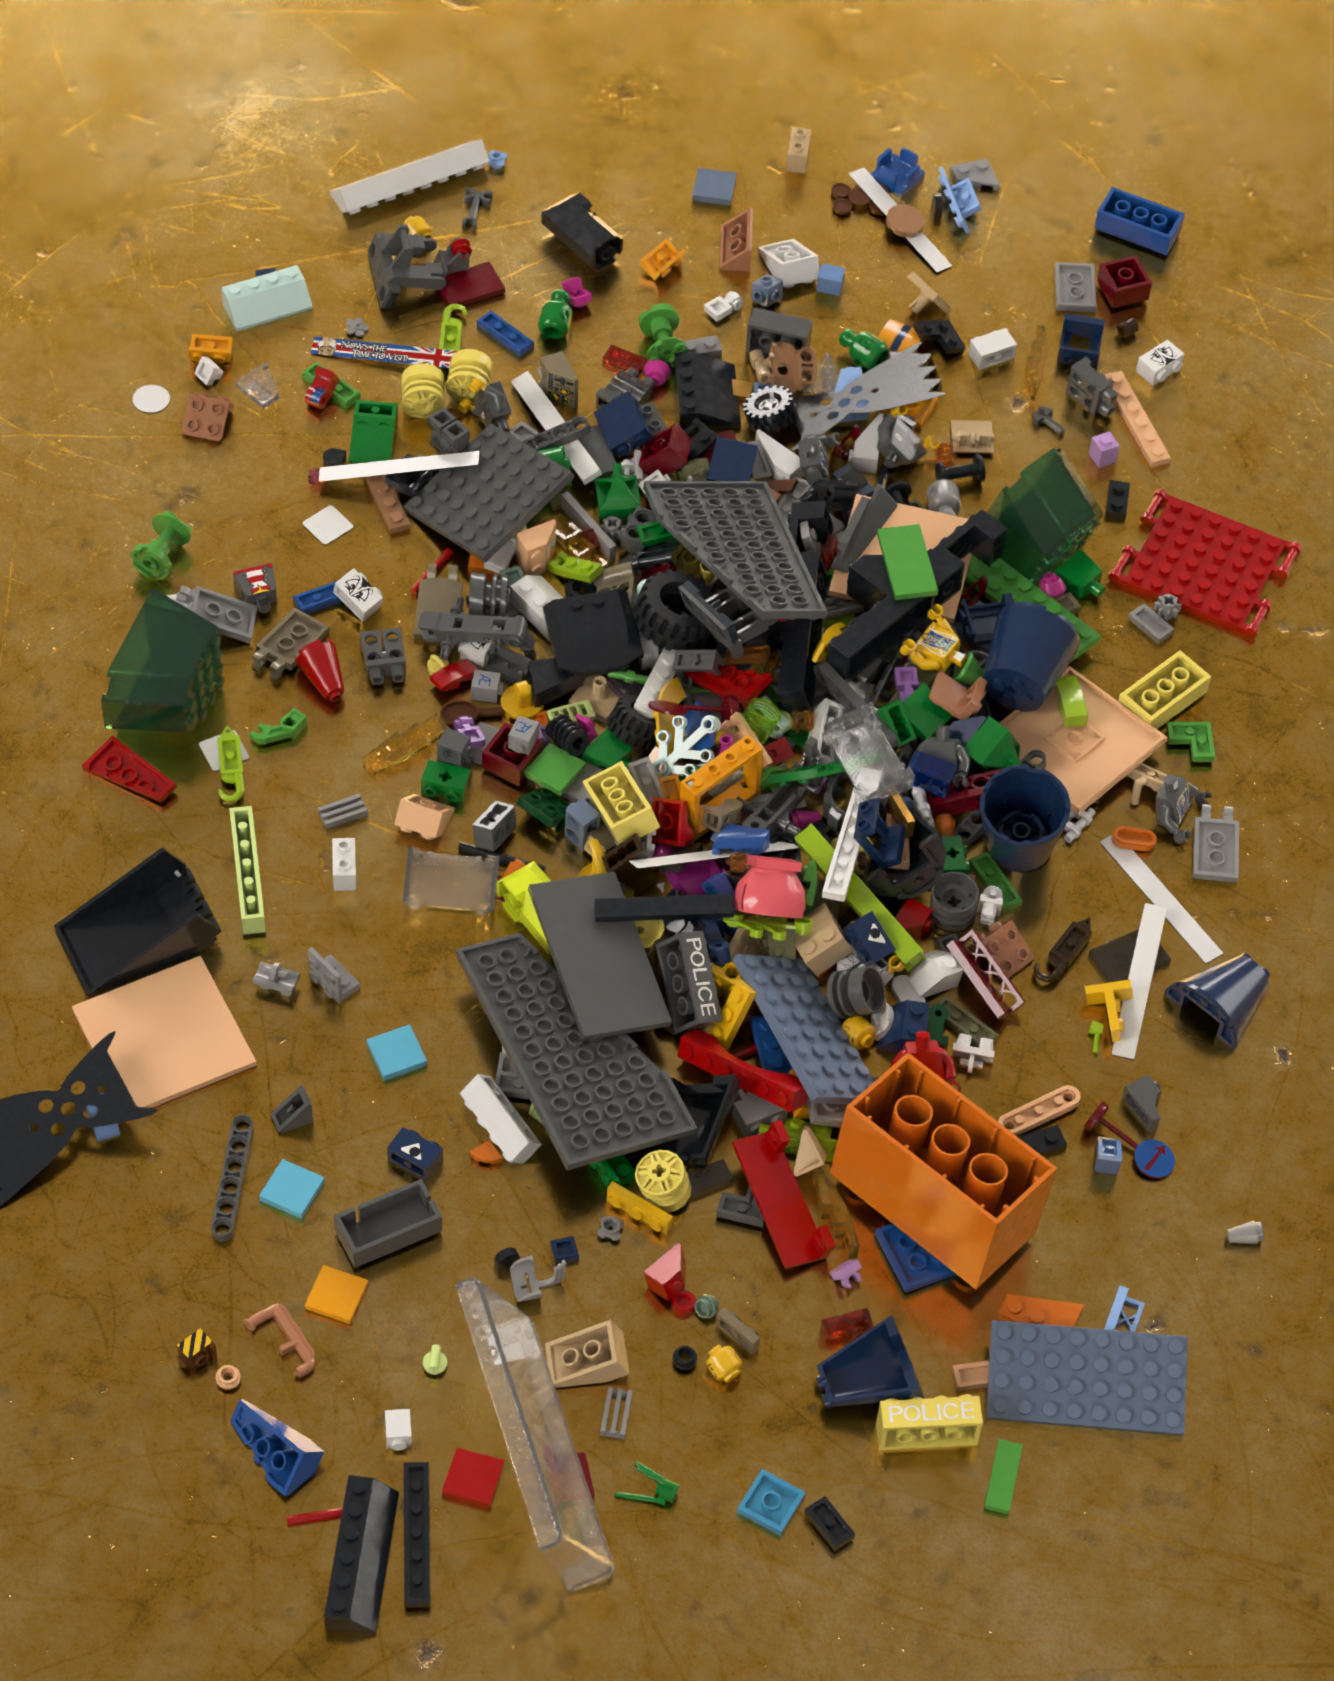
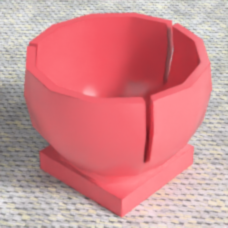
M748 855L747 864L750 865V869L737 883L733 897V909L758 915L803 918L806 907L805 889L796 875L797 872H801L802 863L793 859Z

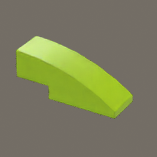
M1075 676L1060 677L1055 685L1060 715L1063 716L1064 726L1087 725V709L1077 678Z

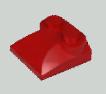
M653 797L652 810L660 828L656 829V836L652 835V842L681 847L689 845L694 834L692 827L687 824V801Z

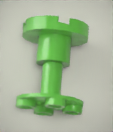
M654 304L651 306L652 309L647 312L646 310L642 311L638 319L642 333L653 337L656 341L648 349L647 357L649 361L659 359L674 367V353L688 351L684 341L672 337L673 331L680 322L677 310H674L670 304Z
M170 511L157 514L152 519V527L159 535V538L153 539L150 544L136 545L130 554V558L134 560L132 563L134 568L146 577L152 578V576L159 577L157 580L165 579L172 570V562L168 557L170 543L185 545L191 539L192 528L176 518L175 514Z

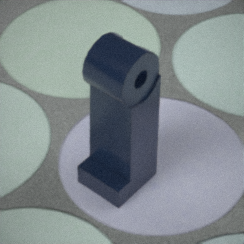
M722 918L700 919V921L706 924L703 933L707 942L710 961L715 965L729 963L731 961L729 943L722 938L725 937Z

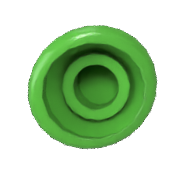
M973 653L967 654L966 662L962 667H957L952 677L961 685L972 686L980 676L983 677L984 672Z

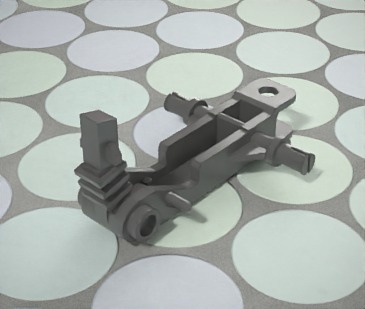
M456 597L455 604L450 610L451 614L425 611L420 616L418 627L423 630V640L426 642H441V652L439 655L441 660L448 659L449 652L453 649V646L461 642L484 643L485 638L498 641L497 649L501 648L502 643L511 647H519L524 652L525 657L536 660L537 655L534 648L536 640L531 636V632L526 631L528 623L523 616L466 615L462 609L465 602L462 597L460 599ZM493 625H496L497 628L502 627L504 630H492ZM434 631L435 634L430 635L429 632Z
M812 736L809 737L803 746L805 753L802 755L803 762H795L792 768L819 764L818 761L821 754L818 750L817 739ZM824 776L811 778V782L799 784L798 780L789 781L790 784L783 786V788L778 786L764 801L747 802L737 797L736 799L743 803L742 809H744V812L746 814L751 813L742 826L770 830V836L777 828L782 829V832L785 834L790 833L797 836L802 832V829L792 825V822L789 821V815L810 791L817 793V789L814 787L821 785ZM795 784L802 787L798 789V795L790 792Z

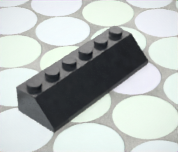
M348 1475L324 1613L325 1629L373 1635L377 1633L399 1491L375 1478Z

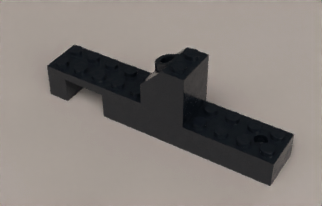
M826 501L792 503L791 512H788L789 530L825 605L828 575L820 552H806L799 523L808 521L810 528H815L818 539L816 542L832 544L834 526ZM750 607L744 611L738 609L736 616H733V621L752 611ZM808 618L787 621L777 620L771 625L777 639L774 648H779V658L781 661L780 665L777 666V676L779 679L778 683H775V695L779 696L780 708L788 712L791 717L812 716L816 676L813 667L818 664V662L812 661V657L821 640L823 618L816 620Z
M982 509L977 514H972L962 526H957L953 533L948 537H944L935 548L929 549L927 553L938 588V595L895 600L883 555H863L858 560L852 561L848 568L846 594L865 607L868 612L861 614L855 623L849 624L839 636H835L829 641L827 662L847 683L850 682L928 617V611L933 609V606L936 604L942 606L961 590L965 562L961 559L971 553L989 567L1002 557L1008 528Z

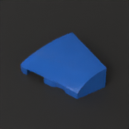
M727 824L719 833L713 845L712 854H719L722 849L731 850L734 854H762L769 848L770 830Z

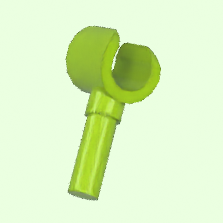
M1093 1020L1088 1033L1095 1035L1093 1053L1098 1054L1103 1024Z

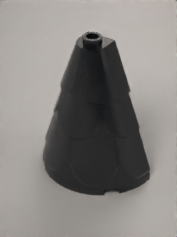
M910 808L908 809L915 819L913 835L909 838V870L882 869L869 856V861L862 877L863 883L871 891L883 897L891 896L897 897V899H907L918 896L935 885L944 871L946 852L941 835ZM877 833L874 847L879 851L881 837Z

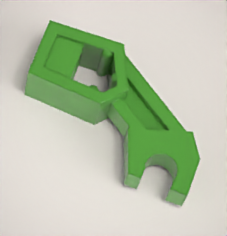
M293 708L280 719V725L272 727L260 723L258 731L262 733L257 734L252 731L249 733L250 739L262 745L286 738L295 739L307 726V716Z

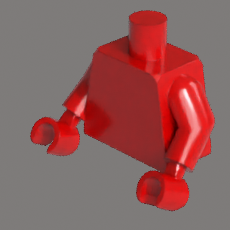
M926 1031L917 1032L916 1041L906 1042L903 1050L899 1051L891 1062L892 1067L909 1053L944 1081L948 1080L950 1085L955 1084L958 1087V1091H961L960 1084L955 1082L957 1075L952 1058L944 1048H939L937 1041L930 1040V1034Z

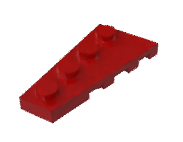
M731 665L728 667L718 666L721 675H714L712 671H684L685 675H683L685 679L688 680L690 677L693 683L721 698L727 695L736 696L739 707L743 709L773 681L771 674H756L754 670L750 669L742 671L738 670L736 666Z
M113 735L82 764V768L85 771L161 803L177 788L176 783Z

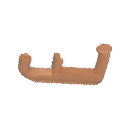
M274 1304L248 1319H244L245 1326L249 1330L254 1331L257 1325L273 1317L288 1342L280 1345L279 1354L283 1356L296 1349L304 1364L295 1368L294 1375L301 1378L312 1371L315 1365L314 1350L284 1305Z

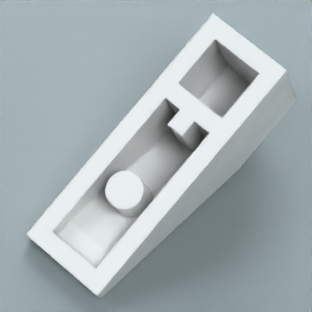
M881 413L877 415L857 438L854 450L850 449L848 462H852V468L855 471L876 474L879 454L877 449L879 439L878 426L883 421V414Z
M758 429L756 431L755 441H760L773 474V479L786 480L793 479L795 476L799 478L804 476L800 467L799 456Z

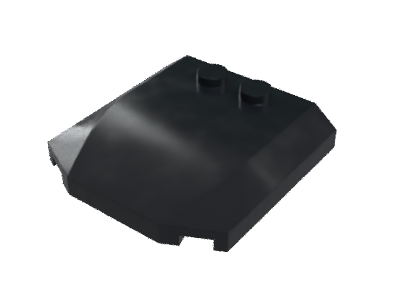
M613 589L555 599L543 606V615L558 673L566 671L575 673L577 677H589L626 670L631 666L632 662L638 658L640 660L644 658V651L627 592Z

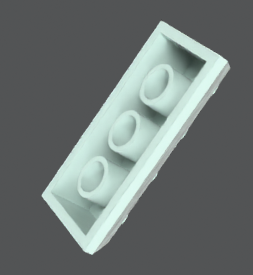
M297 265L221 287L223 306L237 332L313 309L305 279Z

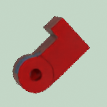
M317 365L314 372L316 376L305 394V403L323 409L328 400H330L340 379L333 371Z

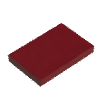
M489 261L472 266L468 271L461 270L447 274L445 278L446 286L439 290L447 306L450 304L465 306L505 293V287Z

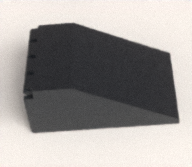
M160 848L54 925L88 996L98 995L187 961L218 940L216 936L222 930L216 918L213 917L207 901L204 900L205 897L198 883H195L196 880L190 868L187 867L185 862L165 848Z

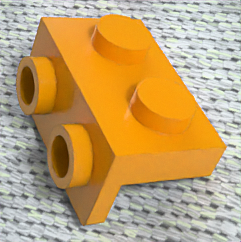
M666 238L638 264L655 281L660 276L662 278L667 276L671 272L670 267L672 265L677 267L684 260L682 256L686 250L682 249L679 252Z
M192 334L191 346L188 348L189 357L197 362L200 361L201 357L208 356L215 363H231L233 337Z

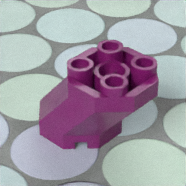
M727 857L724 859L716 858L669 864L666 866L665 874L672 888H677L685 895H707L700 884L713 874L726 873L734 866Z

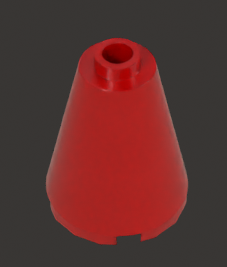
M326 639L327 642L325 643L316 640L302 647L298 651L300 655L298 657L295 655L294 659L323 698L334 702L341 699L342 694L345 692L337 648L331 639Z

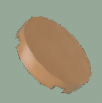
M899 204L888 210L886 225L898 236L914 237L923 231L925 217L916 207Z

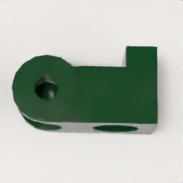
M934 1004L929 1009L926 1032L930 1034V1040L937 1041L939 1048H944L947 1051L949 1036H943V1028L948 1019V1010L942 1004Z

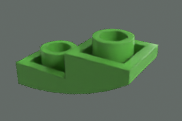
M812 859L809 866H804L801 874L804 886L809 888H805V910L810 912L814 910L818 894L816 861Z

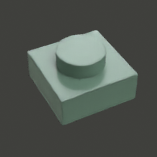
M520 565L500 570L499 575L501 581L503 574L508 575L510 586L524 577Z

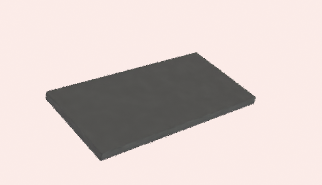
M615 872L536 883L528 886V892L583 1041L671 1026L672 1020L634 921L595 922V899L625 898Z

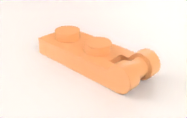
M735 712L730 716V720H725L721 724V731L731 735L734 744L749 735L763 748L762 771L773 763L742 714Z

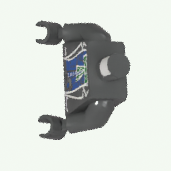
M835 432L828 436L825 434H809L804 440L798 442L800 467L809 486L820 479H829L825 444L830 448L841 444V442L835 440L836 437L840 436L839 433Z
M1167 775L1156 795L1157 825L1164 826L1170 833H1174V841L1177 844L1187 843V839L1191 838L1190 831L1187 829L1180 831L1178 827L1193 802V796H1195V802L1198 805L1209 804L1205 798H1212V794L1209 791L1199 792L1198 787L1182 776Z

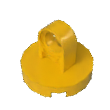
M526 680L508 687L501 697L502 713L508 719L511 717L517 720L518 716L533 720L544 709V705L535 708L531 685Z

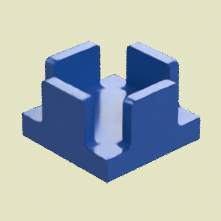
M903 147L900 150V156L892 154V149L888 148L878 157L877 168L871 173V176L878 183L885 185L888 191L901 198L924 178L925 171L920 169L918 165L917 154Z

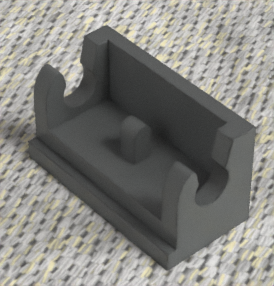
M494 642L491 645L490 656L485 655L483 671L501 673V680L511 685L527 681L529 678V661L531 659L503 646L497 649V643Z
M676 650L672 670L676 671L678 675H685L684 671H712L714 675H721L718 666H724L725 661L717 650Z

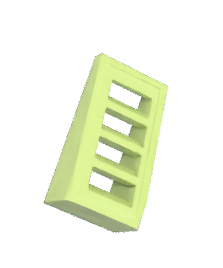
M589 699L546 711L550 721L557 715L563 714L569 715L570 719L579 725L573 714L575 712H578L584 718L596 719ZM585 708L588 714L583 715L582 709Z

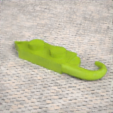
M450 304L444 309L439 349L460 350L462 322L451 318V312L453 310H460L466 316L467 310L464 306Z
M226 726L221 736L217 737L221 779L224 782L235 784L236 792L228 796L219 789L218 794L221 799L227 802H234L241 799L245 791L240 736H236L230 727Z

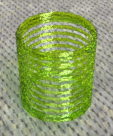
M763 698L751 699L742 714L746 722L750 724L749 726L752 731L757 734L756 737L761 738L758 740L762 741L760 742L762 746L781 719L779 709L772 702ZM752 704H760V705H763V706L767 707L768 709H766V708H764V707H762V706H759V705H752ZM753 706L762 708V709L766 710L767 712H765V711H763V710H761V709H758V708H754Z

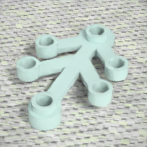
M681 715L675 716L672 720V725L675 727L674 751L669 756L668 742L671 741L672 735L667 730H660L656 735L657 741L660 742L659 758L652 764L657 778L670 776L672 773L684 774L688 777L690 775L688 773L690 766L693 768V773L698 770L695 764H686L685 766L673 765L680 758L697 759L706 763L714 759V753L710 749H703L701 751L690 749L707 733H716L720 729L721 723L719 718L711 715L705 716L701 721V726L684 741L687 719ZM679 718L682 719L681 726H678L677 720ZM708 720L711 721L710 728H707L706 726ZM663 733H665L667 736L666 740L664 741L661 737ZM705 752L709 753V758L707 760L704 758ZM661 764L664 765L663 772H660L659 766Z

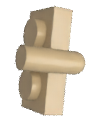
M1143 763L1139 764L1126 775L1134 781L1130 803L1133 805L1139 804L1142 786L1144 785L1151 787L1153 791L1159 792L1167 774Z

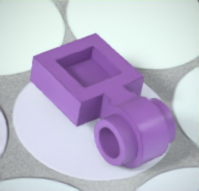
M895 667L894 669L896 690H903L899 691V700L902 703L915 692L913 690L918 689L919 683L916 667Z
M457 717V720L453 721L455 731L471 737V747L485 746L486 739L479 726H474L472 717Z

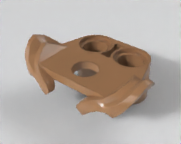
M772 342L769 352V360H772L771 386L777 385L778 388L785 386V389H790L794 397L796 392L807 389L816 381V353L810 347H803L797 350L788 342ZM801 355L806 357L807 362L801 358ZM782 364L787 367L788 372L786 375L778 372V365ZM802 375L807 377L808 382L802 378Z

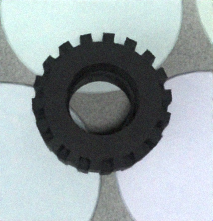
M623 695V697L618 699L607 720L608 729L616 738L631 747L644 750L653 749L657 744L654 730H656V719H647L638 715L633 710L638 697Z

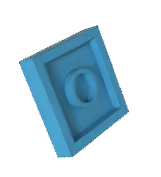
M761 1469L738 1506L737 1513L781 1536L805 1498L806 1492Z

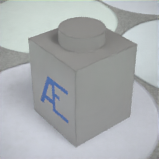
M475 670L471 685V700L497 703L499 695H502L504 691L501 673Z
M518 716L508 735V748L517 753L529 755L539 737V722Z

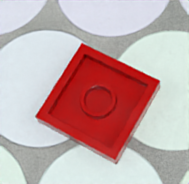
M456 1447L442 1489V1496L490 1508L505 1460Z

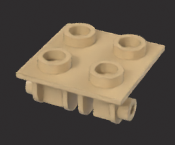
M951 420L953 452L994 453L993 443H995V434L992 431V421Z

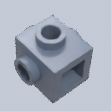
M766 274L754 281L751 287L752 301L759 303L761 306L768 307L782 299L783 280Z

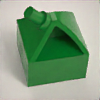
M613 463L611 478L595 479L594 497L598 524L602 525L603 519L613 516L622 519V525H627L629 514L634 513L637 506L641 507L637 477H624L621 471V463Z
M990 716L965 745L971 762L977 765L978 769L983 773L1020 765L1019 743L1007 728Z

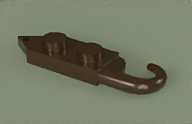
M1091 918L1077 923L1073 921L1050 950L1048 960L1055 967L1051 974L1044 975L1040 973V964H1035L1034 974L1039 980L1049 983L1054 982L1070 966L1092 937L1093 932L1090 931Z

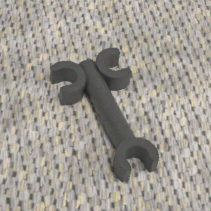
M471 187L465 188L463 202L472 203L468 217L462 220L463 229L469 224L473 225V231L477 229V220L475 218L480 203L483 206L491 205L492 191L475 192Z

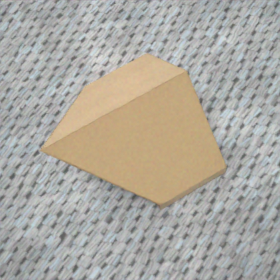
M806 1125L803 1127L793 1173L797 1177L824 1165L827 1156L826 1151L810 1127Z

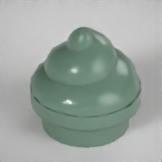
M701 1295L694 1305L696 1313L701 1318L714 1317L718 1313L719 1300L712 1295Z

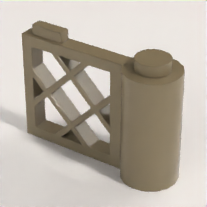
M632 561L604 568V571L593 581L594 586H597L596 592L613 589L623 590L629 586L626 592L628 593L633 611L636 584L642 577L641 569L634 570Z

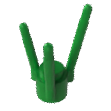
M637 1461L635 1462L637 1471L658 1483L654 1492L658 1494V1497L621 1492L615 1493V1497L654 1502L664 1506L666 1501L673 1503L680 1484L666 1479Z

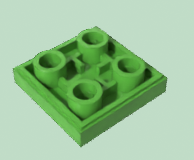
M549 743L525 769L524 776L561 796L586 768V762L571 756L568 752Z

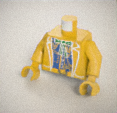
M939 604L933 606V609H930L927 614L930 619H936L937 622L931 623L916 644L912 639H907L900 648L901 654L905 656L910 655L912 663L916 664L923 671L936 670L945 672L952 663L962 667L967 659V655L960 652V639L946 618L941 617L943 608Z

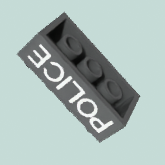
M703 931L682 932L656 944L674 1033H688L697 1028L702 1030L723 1021L716 993L717 988L712 974V965L708 956L707 942Z

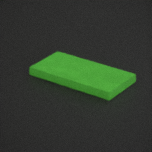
M920 524L877 529V537L894 599L902 600L938 595L937 584Z

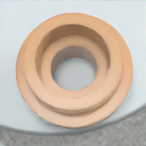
M225 1365L216 1373V1382L223 1389H233L240 1383V1372L232 1365ZM227 1376H230V1377L233 1378L232 1380H228V1381H227V1380H224V1378L227 1377Z

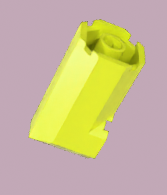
M533 861L497 882V894L499 898L504 897L503 908L514 922L520 921V923H523L548 955H551L528 892L530 884L550 882L551 880Z

